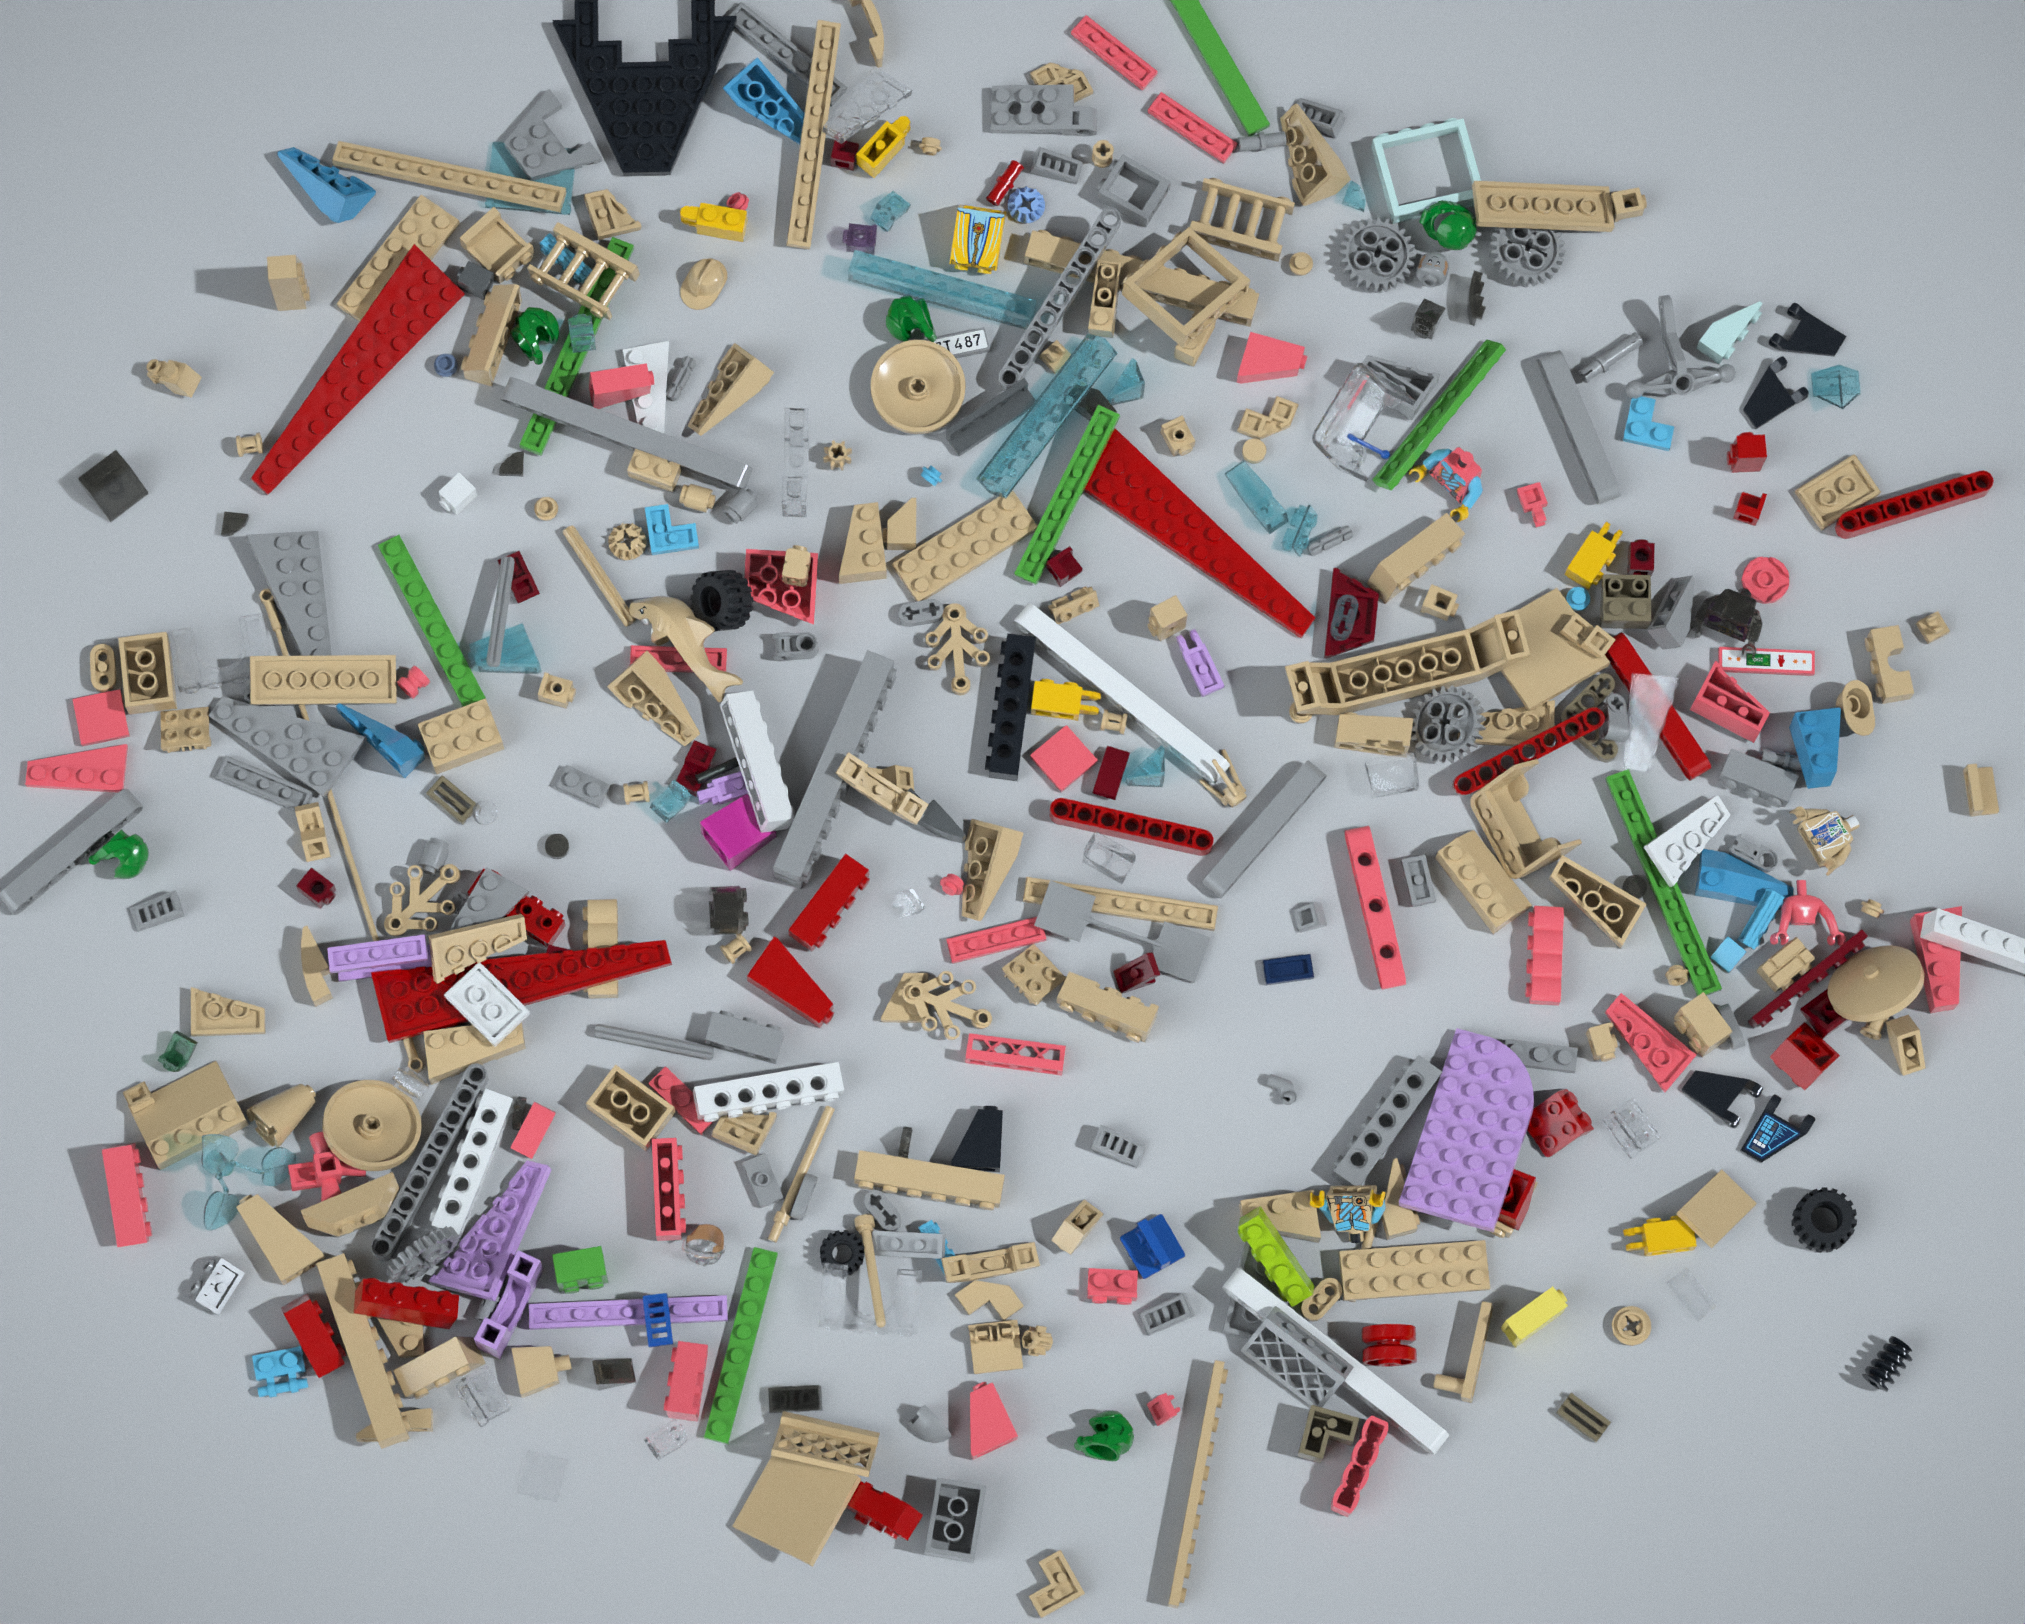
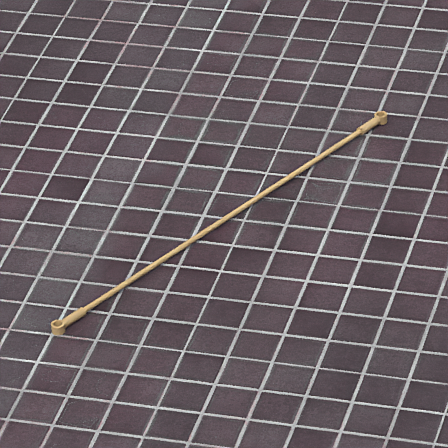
M263 589L260 592V600L265 604L272 630L276 633L282 655L289 656L281 632L282 626L274 604V598L271 596L269 600H264L263 596L271 594L269 589ZM298 705L302 718L310 721L305 705ZM330 790L327 797L373 941H379L332 790ZM412 1037L403 1039L409 1059V1070L414 1074L420 1073L423 1070V1063L418 1058ZM413 1062L420 1063L418 1069L411 1068Z

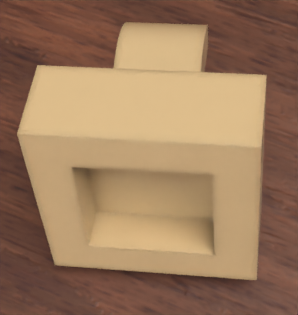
M1056 340L1039 355V358L1056 374L1073 359V356Z
M1938 611L1916 623L1927 644L1950 632Z

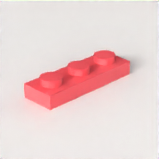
M666 1066L648 1083L661 1098L674 1106L675 1111L700 1135L715 1122H705L704 1119L698 1120L693 1092Z

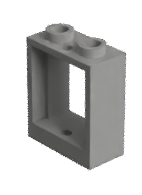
M1122 154L1119 160L1115 159L1109 168L1111 173L1108 178H1103L1096 189L1099 191L1098 200L1109 207L1116 208L1121 214L1147 227L1170 191L1171 181ZM1123 168L1157 186L1142 210L1109 192V189Z

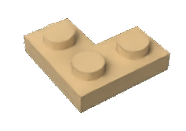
M1061 1550L1038 1562L1050 1583L1029 1596L1041 1619L1085 1595Z

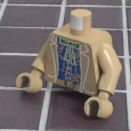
M1801 806L1789 812L1797 817L1793 821L1794 824L1801 822L1797 830L1819 867L1825 866L1828 869L1827 876L1845 863L1851 852L1850 844L1853 841L1850 832L1860 827L1854 815L1842 820L1837 811L1830 812L1827 809L1815 808L1804 809Z

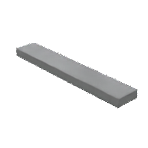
M740 2L728 15L737 16L735 29L808 87L812 58L744 3ZM835 77L833 79L830 106H833L847 91V87Z

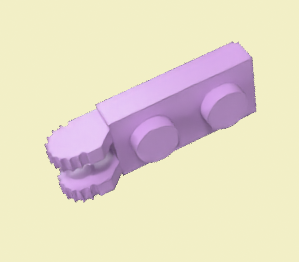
M1196 629L1190 631V637L1196 647L1189 650L1182 635L1177 636L1176 639L1201 696L1204 697L1223 689L1224 683L1205 643H1202Z

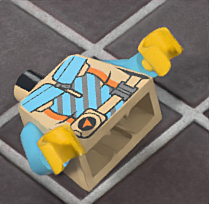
M1377 1185L1331 1186L1326 1197L1323 1190L1319 1192V1196L1311 1192L1310 1205L1314 1208H1319L1329 1222L1334 1224L1336 1231L1349 1232V1241L1351 1243H1360L1364 1241L1363 1231H1370L1373 1224L1378 1223L1386 1209L1384 1200L1386 1193L1382 1191L1381 1195H1378Z

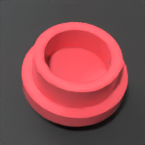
M736 192L728 198L726 205L729 208L746 210L749 198L745 194Z
M947 874L946 877L941 879L940 884L945 893L954 896L962 893L964 882L957 875Z

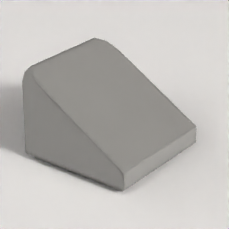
M1311 902L1293 909L1300 933L1327 926L1321 903Z

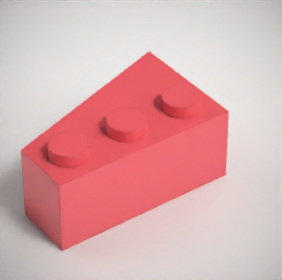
M1715 661L1690 710L1754 743L1770 712L1749 692L1746 693L1737 684V680L1732 676L1729 677L1720 668L1721 665Z
M678 1341V1346L673 1347L671 1362H675L673 1372L669 1371L667 1386H670L669 1396L665 1397L664 1411H667L668 1418L698 1422L709 1349L708 1345Z

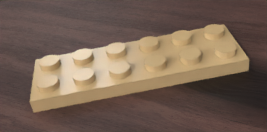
M1474 181L1472 184L1477 226L1612 232L1614 229L1609 186Z
M420 195L337 302V306L360 322L413 244L432 260L460 224L459 220L423 195Z
M1011 489L893 562L892 566L916 602L923 601L1036 531L1038 526Z
M396 655L250 656V705L397 703Z
M1485 1240L1338 1252L1343 1301L1490 1290Z

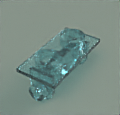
M1308 504V507L1299 505V508L1295 509L1290 525L1297 528L1296 530L1287 528L1281 542L1283 550L1290 552L1293 549L1299 557H1301L1303 550L1307 548L1311 530L1317 524L1318 514L1311 505Z

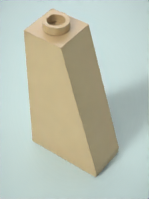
M250 1194L239 1201L240 1205L236 1207L283 1285L317 1266L316 1263L326 1260L321 1250L258 1194L255 1196Z

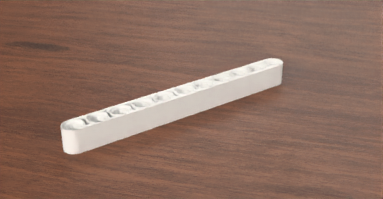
M1028 603L1013 620V623L1020 631L1027 636L1036 637L1035 643L1092 689L1101 693L1102 697L1122 713H1128L1127 717L1208 782L1215 784L1221 777L1212 763L1213 759H1216L1224 772L1230 767V764L1224 757L1036 606Z
M1236 1268L1222 1286V1289L1230 1297L1262 1322L1273 1308L1277 1306L1350 1363L1354 1368L1341 1385L1426 1452L1435 1455L1447 1440L1449 1434L1441 1426L1245 1271Z

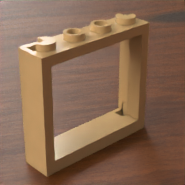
M1188 227L1184 232H1178L1167 246H1161L1151 260L1146 259L1140 265L1138 271L1126 276L1123 280L1122 295L1184 348L1248 293L1251 280ZM1187 245L1232 285L1183 326L1144 292L1139 285Z

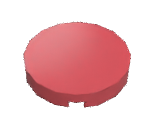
M1757 557L1750 561L1743 571L1741 579L1743 590L1755 602L1762 604L1774 603L1781 599L1788 590L1789 572L1785 565L1776 558Z

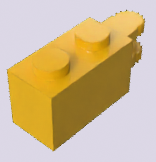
M900 116L893 124L886 121L856 154V164L875 178L904 147L905 137L910 131V119L906 116Z
M700 203V207L685 205L681 208V222L696 227L697 234L738 242L744 241L748 222L747 211L707 203Z
M1605 522L1599 533L1593 530L1590 532L1564 574L1587 590L1590 589L1592 584L1598 585L1604 574L1601 570L1605 565L1609 567L1616 557V554L1613 552L1623 532L1621 530L1615 532L1610 542L1603 537L1610 529L1611 524Z
M1040 679V681H1035L1031 715L1078 721L1079 713L1098 715L1099 708L1082 705L1081 699L1100 700L1101 693L1082 690L1083 687H1079L1074 682L1056 684L1050 679Z
M1678 1215L1670 1217L1671 1220L1661 1221V1218L1648 1219L1642 1227L1623 1230L1624 1236L1628 1237L1642 1234L1643 1242H1632L1625 1246L1626 1251L1644 1249L1645 1257L1693 1251L1697 1247L1695 1232Z

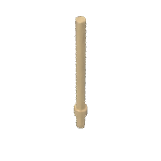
M830 1106L825 1107L780 1211H777L773 1219L775 1223L768 1236V1240L777 1243L783 1227L788 1224L790 1219L789 1213L805 1174L809 1170L835 1109Z

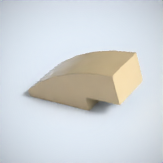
M306 925L303 927L301 937V962L307 989L315 1007L333 999L323 979L324 976L330 974V969Z
M432 1408L401 1412L402 1417L407 1415L411 1430L407 1432H433ZM372 1424L356 1433L358 1442H378Z

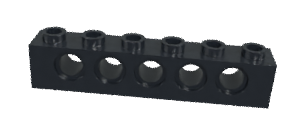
M1007 633V640L1001 642L1000 655H1004V663H999L997 678H1001L1000 687H995L994 701H998L997 710H992L991 724H995L994 733H989L988 747H992L991 756L986 755L985 770H989V778L1010 781L1018 780L1036 637ZM1013 657H1019L1023 662L1020 665H1013L1009 660ZM1009 680H1016L1020 685L1017 688H1010L1006 683ZM1006 703H1013L1017 708L1014 711H1006L1003 706ZM1003 726H1010L1014 731L1006 735L1000 729ZM1000 749H1007L1011 754L1006 758H1002L997 752Z

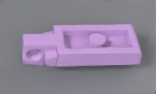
M741 771L712 780L711 783L707 784L708 789L697 792V798L700 805L712 802L713 805H720L737 800L748 794Z

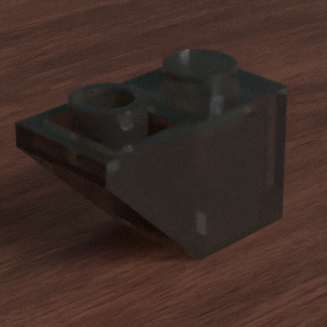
M1424 298L1414 315L1411 331H1414V334L1420 338L1432 340L1446 308Z

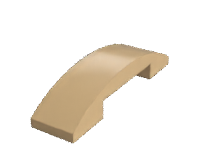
M849 0L852 7L861 4L874 35L873 38L869 39V49L877 68L882 67L884 34L875 5L872 0Z
M848 752L837 769L836 774L876 804L917 825L929 804L911 792H905L868 768V764Z
M1035 1242L1014 1245L1007 1249L967 1256L963 1254L941 1259L947 1283L992 1278L1040 1266Z

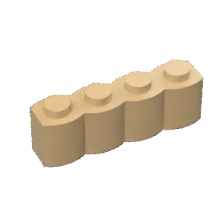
M617 899L588 900L587 906H583V921H588V930H583V945H588V948H606L618 945ZM618 980L584 989L583 991L588 992L589 999L618 998Z

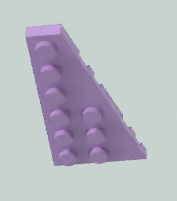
M527 1160L508 1183L509 1187L501 1197L497 1196L492 1204L494 1206L486 1215L483 1214L461 1240L459 1243L460 1247L451 1258L448 1257L444 1261V1267L440 1272L430 1278L429 1282L431 1285L495 1302L552 1169L548 1165Z

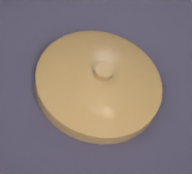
M909 340L887 350L874 367L870 385L873 404L882 419L895 429L910 434L931 433L950 423L961 409L966 388L963 370L954 355L943 346L927 340Z
M1899 946L1869 948L1853 955L1836 969L1828 984V997L1833 1009L1843 1018L1857 1022L1881 1020L1900 1012L1918 996L1924 984V970L1918 957L1906 948Z
M360 1080L340 1088L327 1103L322 1120L323 1135L331 1151L346 1164L365 1171L388 1170L406 1161L417 1147L422 1127L419 1111L412 1099L398 1087L379 1080Z

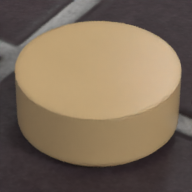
M1250 439L1243 445L1242 455L1249 463H1259L1265 458L1266 446L1259 439Z

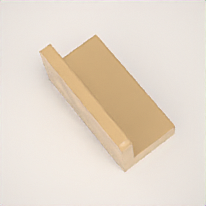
M1967 764L1963 774L1970 817L1998 814L1999 806L1993 768H1977V764Z

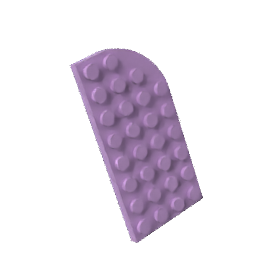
M1456 1028L1399 1200V1206L1494 1232L1534 1107L1533 1087L1529 1073L1520 1058L1505 1044L1491 1037Z

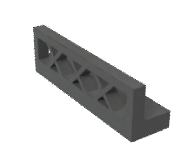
M1022 379L946 429V439L959 456L1037 406V401L1028 390L1026 379Z

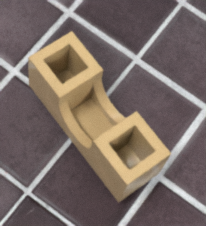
M1899 625L1871 629L1867 638H1865V647L1867 652H1871L1870 669L1873 675L1876 674L1877 683H1875V691L1877 697H1881L1882 704L1911 699L1914 689L1909 670L1895 671L1888 664V657L1900 654L1904 648Z

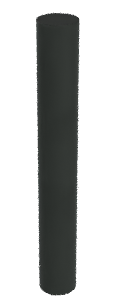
M734 757L695 775L698 784H701L738 767L737 758Z

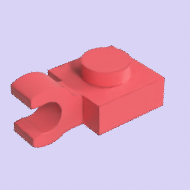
M1540 482L1518 488L1517 494L1524 513L1532 512L1536 528L1544 526L1547 519L1542 508L1546 507L1548 502Z

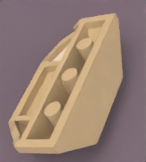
M393 1172L300 1211L309 1228L340 1238L385 1219L400 1188Z

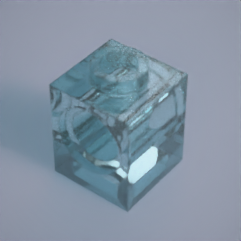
M577 314L569 318L568 324L572 352L596 350L591 315Z

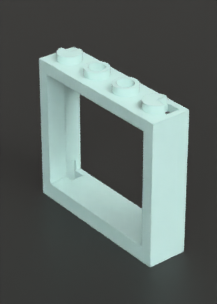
M1450 118L1436 125L1428 123L1414 130L1405 128L1392 135L1383 133L1373 139L1371 149L1392 224L1421 218L1425 208L1428 209L1431 205L1441 200L1452 201L1466 208L1474 206L1472 190L1399 206L1383 150L1389 147L1458 132L1472 184L1474 181H1481L1464 118L1458 120Z

